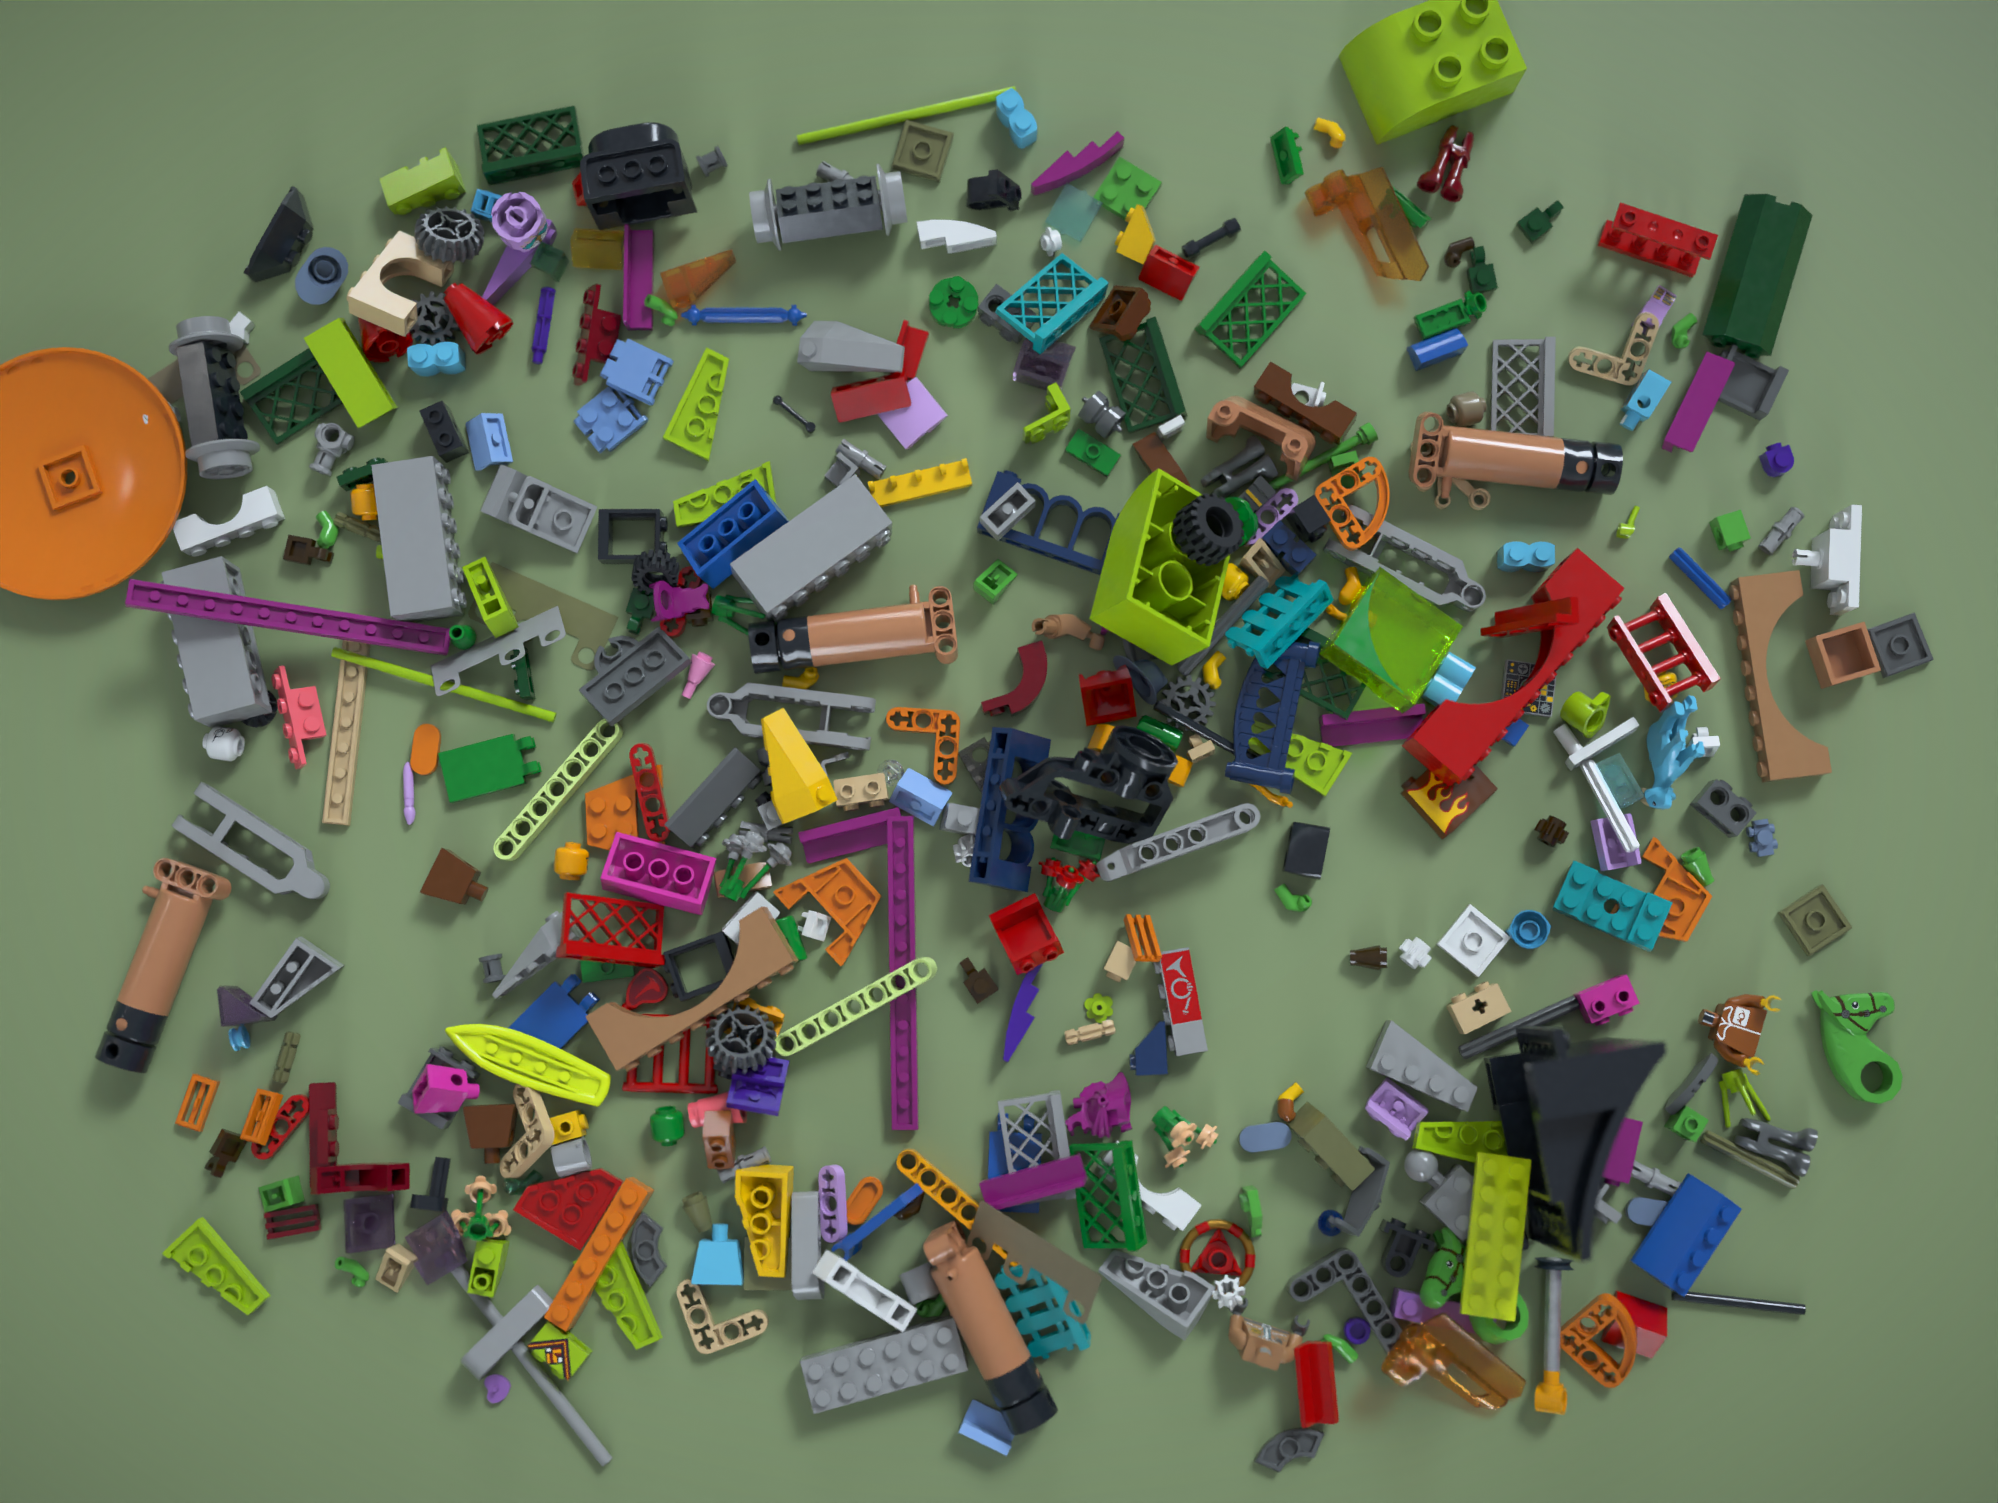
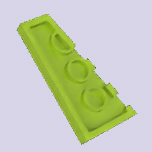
M706 347L665 431L663 439L709 461L729 358Z
M770 461L761 464L762 466L755 469L746 470L731 479L722 480L714 486L698 490L674 500L676 526L680 528L701 524L754 479L760 483L777 504Z
M1254 720L1255 724L1252 725L1251 730L1253 733L1259 734L1274 726ZM1292 734L1285 768L1295 769V779L1325 797L1351 757L1352 752L1340 750L1298 734ZM1251 738L1249 740V750L1257 755L1262 756L1271 752L1259 739Z
M1501 1121L1417 1122L1413 1149L1424 1150L1474 1164L1476 1152L1508 1156Z
M204 1217L197 1219L162 1253L168 1259L173 1258L180 1263V1267L185 1271H191L202 1279L201 1282L207 1287L212 1286L219 1291L221 1297L246 1315L253 1313L271 1296Z
M621 1241L594 1289L603 1300L602 1303L605 1308L612 1312L617 1319V1324L637 1350L660 1340L663 1336L624 1244Z

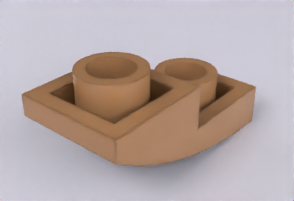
M766 862L744 866L738 878L744 882L743 888L767 864ZM733 867L731 872L732 876L734 875L737 867ZM726 869L714 872L713 874L718 898L725 897L719 893L721 889L719 885L724 878ZM769 870L750 891L767 890L772 887Z

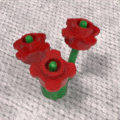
M1055 857L1046 858L1045 862L1039 861L1038 864L1042 865L1041 874L1048 876L1046 887L1042 894L1046 897L1043 905L1052 911L1061 913L1065 905L1069 906L1072 897L1086 879L1094 882L1097 877H1100L1096 866L1097 862L1087 859L1086 862L1079 860L1080 866L1076 869L1070 865L1063 867L1061 861ZM1053 877H1056L1057 883L1061 885L1060 887L1054 886L1051 889Z

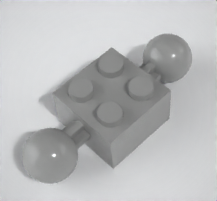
M1418 1149L1412 1150L1404 1161L1407 1175L1414 1181H1427L1432 1186L1419 1202L1445 1227H1448L1457 1239L1464 1241L1468 1235L1474 1178L1462 1166L1454 1164L1442 1175L1438 1171V1161L1433 1153Z

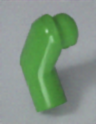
M651 294L646 296L644 305L663 313L662 323L671 327L674 326L676 319L678 320V313L666 300Z
M1692 313L1687 314L1672 326L1671 343L1677 349L1686 348L1690 343V340H1687V330L1697 323V318Z
M322 511L316 515V519L323 527L317 544L320 548L328 549L336 542L339 529L338 526L334 525V521L328 512Z
M1285 883L1274 889L1284 907L1288 910L1304 912L1312 905L1310 896L1291 894Z
M341 1256L336 1259V1269L350 1272L354 1275L351 1279L352 1284L360 1288L365 1286L366 1280H369V1273L357 1260Z
M1326 1334L1320 1340L1332 1342V1348L1334 1347L1348 1363H1353L1358 1358V1353L1343 1339Z

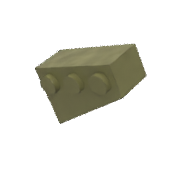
M1308 1101L1296 1112L1295 1118L1292 1121L1286 1122L1289 1128L1300 1138L1298 1140L1299 1144L1308 1153L1311 1150L1316 1155L1314 1160L1324 1170L1329 1168L1333 1172L1330 1177L1341 1188L1346 1185L1350 1190L1354 1191L1375 1170L1338 1128Z

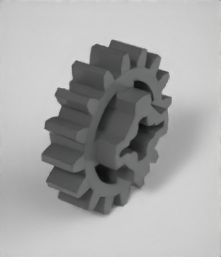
M430 291L429 297L426 298L423 294H420L421 300L419 302L414 299L412 300L417 303V321L410 329V332L417 342L421 340L422 344H429L431 342L432 346H434L439 341L447 342L446 339L448 337L454 340L453 331H460L459 326L444 302L445 295L443 293L436 297L435 293ZM431 312H432L433 315L435 316V324H436V327H435V325L432 323V315H431ZM431 331V332H433L434 334H433V335H432V334H426V332Z
M1191 675L1187 676L1186 681H1183L1180 676L1177 677L1176 685L1170 681L1168 686L1171 690H1163L1162 694L1166 696V699L1160 700V702L1171 707L1172 701V703L1176 704L1178 712L1185 716L1192 713L1199 714L1200 716L1193 720L1204 725L1208 723L1205 716L1212 717L1214 715L1209 708L1216 706V702L1210 701V698L1215 695L1214 692L1208 693L1206 691L1209 684L1200 685V677L1193 682ZM1190 687L1185 693L1175 692L1179 688ZM1198 692L1202 694L1205 705L1199 701ZM1189 697L1192 699L1191 704L1194 707L1190 706L1188 709H1185V703L1181 699L1186 700ZM1168 718L1166 722L1170 723L1173 720ZM1175 723V728L1178 729L1180 724Z

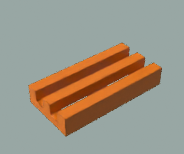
M1126 914L1123 920L1134 960L1138 962H1159L1162 955L1150 915H1145L1144 918H1141V915H1135L1132 918L1131 914ZM1134 925L1137 926V930H1138V933H1139V941H1138V937H1137V934H1136V930H1135ZM1140 945L1143 947L1145 955H1142Z
M196 1073L193 1074L175 1124L202 1132L220 1081L212 1080ZM198 1082H202L197 1098L195 1099L189 1120L187 1122L185 1121V1118L190 1107L193 1095L195 1093ZM208 1085H210L197 1123L194 1124Z
M257 1089L240 1139L266 1145L283 1095Z

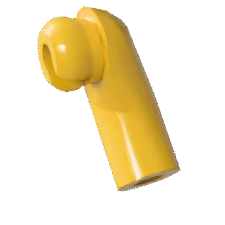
M1218 650L1202 667L1203 681L1205 684L1208 683L1209 687L1213 690L1221 686L1222 680L1219 678L1218 667L1226 660V657Z

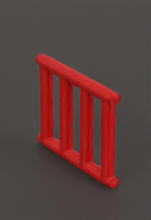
M642 1014V1015L660 1016V1017L672 1016V1015H667V1014ZM709 1016L705 1019L706 1024L703 1026H706V1030L710 1028L709 1023L711 1019L716 1020V1017ZM691 1028L683 1032L685 1037L680 1040L678 1083L663 1082L664 1045H662V1051L653 1056L652 1082H637L636 1067L627 1072L626 1082H623L622 1091L717 1094L718 1086L715 1084V1069H713L715 1064L713 1062L714 1057L708 1055L709 1048L706 1047L704 1084L689 1083Z

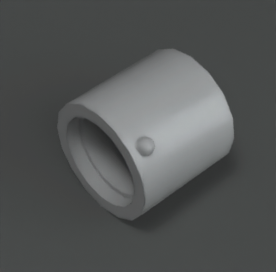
M584 1136L551 1146L553 1163L560 1178L592 1169L591 1153Z
M930 1262L899 1275L911 1305L940 1293L931 1275L933 1267Z

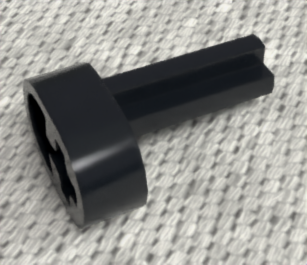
M435 1157L429 1196L412 1194L410 1208L447 1212L449 1198H445L451 1158Z

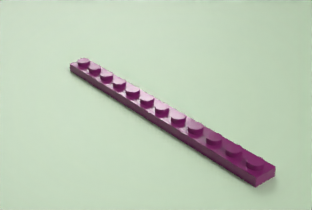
M134 579L129 580L125 606L130 608L448 656L450 643L449 628Z
M887 816L889 974L916 960L914 816ZM897 975L895 979L896 985L903 989L906 984L904 977ZM916 987L890 1001L892 1130L919 1129Z

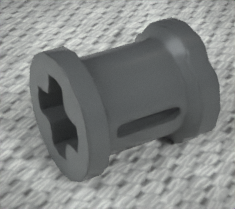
M718 146L714 147V151L702 157L696 156L705 177H708L710 172L722 166L724 168L728 167Z
M502 954L479 958V962L483 965L485 976L483 984L502 981L506 976L503 975L500 959Z

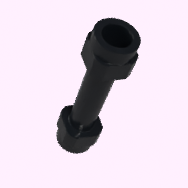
M1236 218L1228 219L1223 222V227L1196 242L1192 239L1181 248L1185 257L1188 260L1200 255V250L1226 236L1231 238L1240 232L1241 227Z

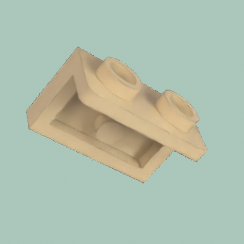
M884 773L833 781L834 791L838 799L836 805L838 808H843L844 812L859 810V805L869 804V808L884 806V801H889Z

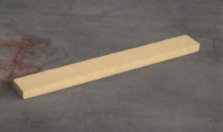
M343 640L342 649L369 657L370 644ZM342 659L340 660L322 823L350 826L368 667Z

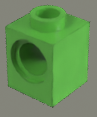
M1741 509L1718 516L1709 522L1719 551L1728 548L1729 552L1744 547V542L1751 539Z
M1684 1106L1676 1114L1669 1117L1664 1127L1686 1141L1696 1143L1709 1120L1688 1106Z

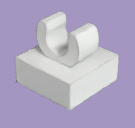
M1697 727V733H1693L1687 748L1691 744L1696 745L1698 741H1702L1705 755L1702 757H1713L1720 746L1718 736H1709L1707 727Z
M811 910L808 913L803 912L801 916L806 917L804 927L798 926V930L804 936L824 942L831 917Z

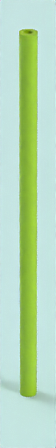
M1013 86L797 135L798 144L803 145L905 122L906 120H914L996 101L998 95L1010 88L1016 91V88Z
M334 647L332 650V657L434 687L433 676L341 648ZM446 681L440 686V689L448 690L454 686L455 682ZM461 684L458 688L450 691L553 723L557 715L556 712Z

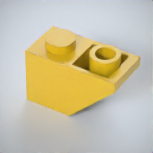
M1137 204L1135 209L1130 208L1125 219L1128 222L1125 232L1120 231L1115 245L1118 246L1117 253L1144 264L1148 254L1153 249L1156 239L1145 208Z

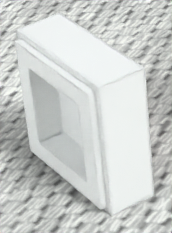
M1179 415L1159 426L1157 434L1161 441L1182 431L1185 421Z

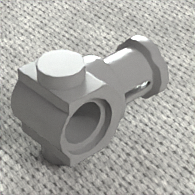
M322 423L317 426L315 431V438L318 440L316 448L319 451L314 463L310 464L309 468L331 477V468L336 457H341L343 453L347 452V450L349 451L354 444L355 438L335 423ZM339 432V438L335 442H330L332 434Z

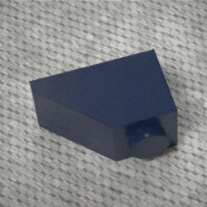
M1158 1021L1136 1045L1134 1054L1129 1055L1130 1070H1135L1136 1076L1168 1074L1165 1021Z

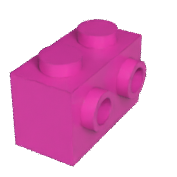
M1627 974L1618 975L1573 994L1578 1000L1579 1010L1585 1023H1594L1595 1026L1609 1022V1016L1616 1013L1619 1016L1634 1011L1633 1006L1640 1004Z

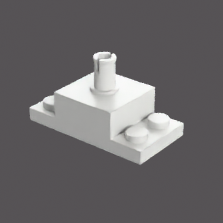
M1850 505L1833 515L1830 520V529L1812 539V551L1794 549L1792 557L1796 558V560H1792L1793 565L1811 566L1810 589L1831 590L1827 598L1830 615L1841 616L1859 607L1862 505Z

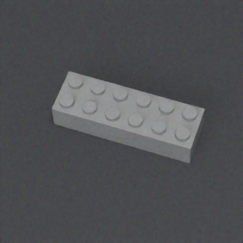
M952 1315L906 1327L904 1332L895 1330L806 1355L800 1361L814 1414L968 1371L969 1366L960 1332Z

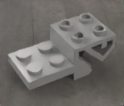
M500 464L480 511L578 553L597 506Z

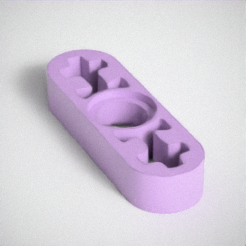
M1290 488L1281 489L1255 512L1260 528L1256 532L1255 539L1249 541L1244 546H1253L1279 520L1282 521L1290 513L1292 508L1298 503V496L1294 490ZM1283 495L1285 498L1290 496L1292 498L1290 501L1291 506L1285 504L1278 511L1275 507L1282 501L1281 496ZM1264 511L1272 512L1275 517L1274 522L1271 524L1263 523L1260 518L1261 513Z
M828 1165L822 1167L818 1175L820 1225L823 1239L828 1243L843 1240L847 1235L846 1187L844 1170L839 1165ZM830 1174L834 1176V1180L830 1179ZM831 1197H834L837 1203L834 1211L829 1205ZM832 1228H836V1233L832 1232Z

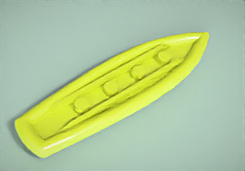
M466 1024L445 1029V1033L455 1046L469 1059L483 1069L513 1083L596 1107L602 1104L608 1094L611 1082L610 1074L533 1036L513 1029L485 1024Z

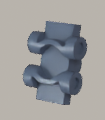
M1768 819L1751 821L1752 827L1746 828L1747 836L1754 837L1755 842L1749 843L1750 852H1757V857L1774 855V849L1778 848L1777 840L1773 839L1772 835L1775 833L1774 824H1769Z

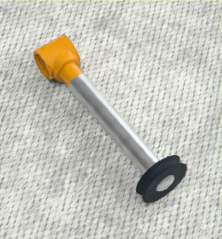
M1537 1257L1534 1259L1538 1261V1264L1534 1267L1546 1269L1544 1373L1543 1381L1539 1382L1535 1391V1410L1537 1412L1564 1415L1567 1408V1390L1563 1388L1562 1383H1559L1562 1271L1574 1270L1570 1267V1263L1574 1261L1557 1257Z

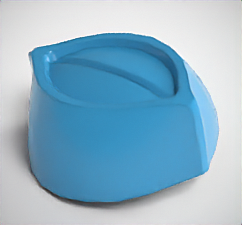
M1525 910L1513 918L1505 933L1519 946L1526 949H1534L1543 945L1547 940L1551 925L1540 912Z

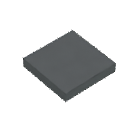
M1915 612L1867 629L1883 678L1934 660Z

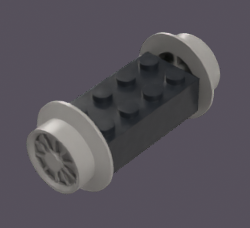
M876 164L880 190H877L876 176H860L855 179H836L832 182L810 183L797 187L786 186L782 189H776V200L770 178L767 180L765 190L749 192L757 243L773 241L777 249L781 251L782 243L883 230L881 210H883L886 236H889L893 224L908 223L901 172L885 173L881 166Z
M201 316L183 320L176 325L178 339L169 344V352L178 357L192 446L186 450V458L198 462L199 475L203 478L229 479L246 475L253 470L251 456L259 452L260 445L255 441L247 440L248 434L243 421L244 409L240 402V385L236 377V360L233 352L243 346V340L241 337L231 334L229 321L225 318Z

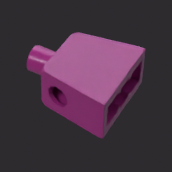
M427 1065L412 1089L414 1113L458 1111L465 1099H478L480 1092L479 1084L468 1083L467 1072L463 1069Z

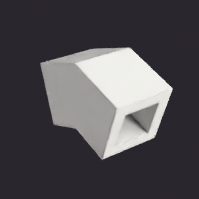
M238 312L229 323L231 334L241 337L243 344H249V333L256 325L242 313Z

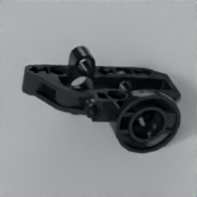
M1115 726L1101 752L1084 748L1083 751L1079 750L1075 758H1046L1018 777L1004 780L1000 784L999 791L1008 810L1022 816L1047 822L1052 833L1062 839L1068 840L1072 837L1074 831H1079L1110 841L1130 844L1153 837L1173 801L1167 780L1175 769L1178 760L1167 745L1149 733L1130 726ZM1061 777L1116 793L1126 799L1141 800L1149 803L1144 813H1138L1118 806L1113 808L1099 804L1097 800L1071 793L1068 786L1066 787L1063 783L1055 780V778Z

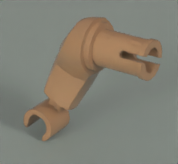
M1072 614L1049 615L1045 619L1037 618L1032 622V631H1036L1035 634L1044 635L1049 639L1070 635L1084 641L1087 637L1091 639L1089 647L1096 650H1101L1105 642L1103 635L1092 633L1090 631L1092 626Z

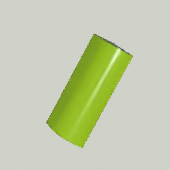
M338 318L303 338L358 428L398 408L371 362L366 358L362 347L344 318Z

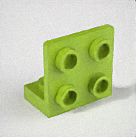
M1056 382L1047 387V396H1045V406L1049 415L1023 428V441L1025 444L1029 442L1035 444L1045 438L1044 434L1052 430L1058 432L1067 427V422L1070 421L1071 408Z

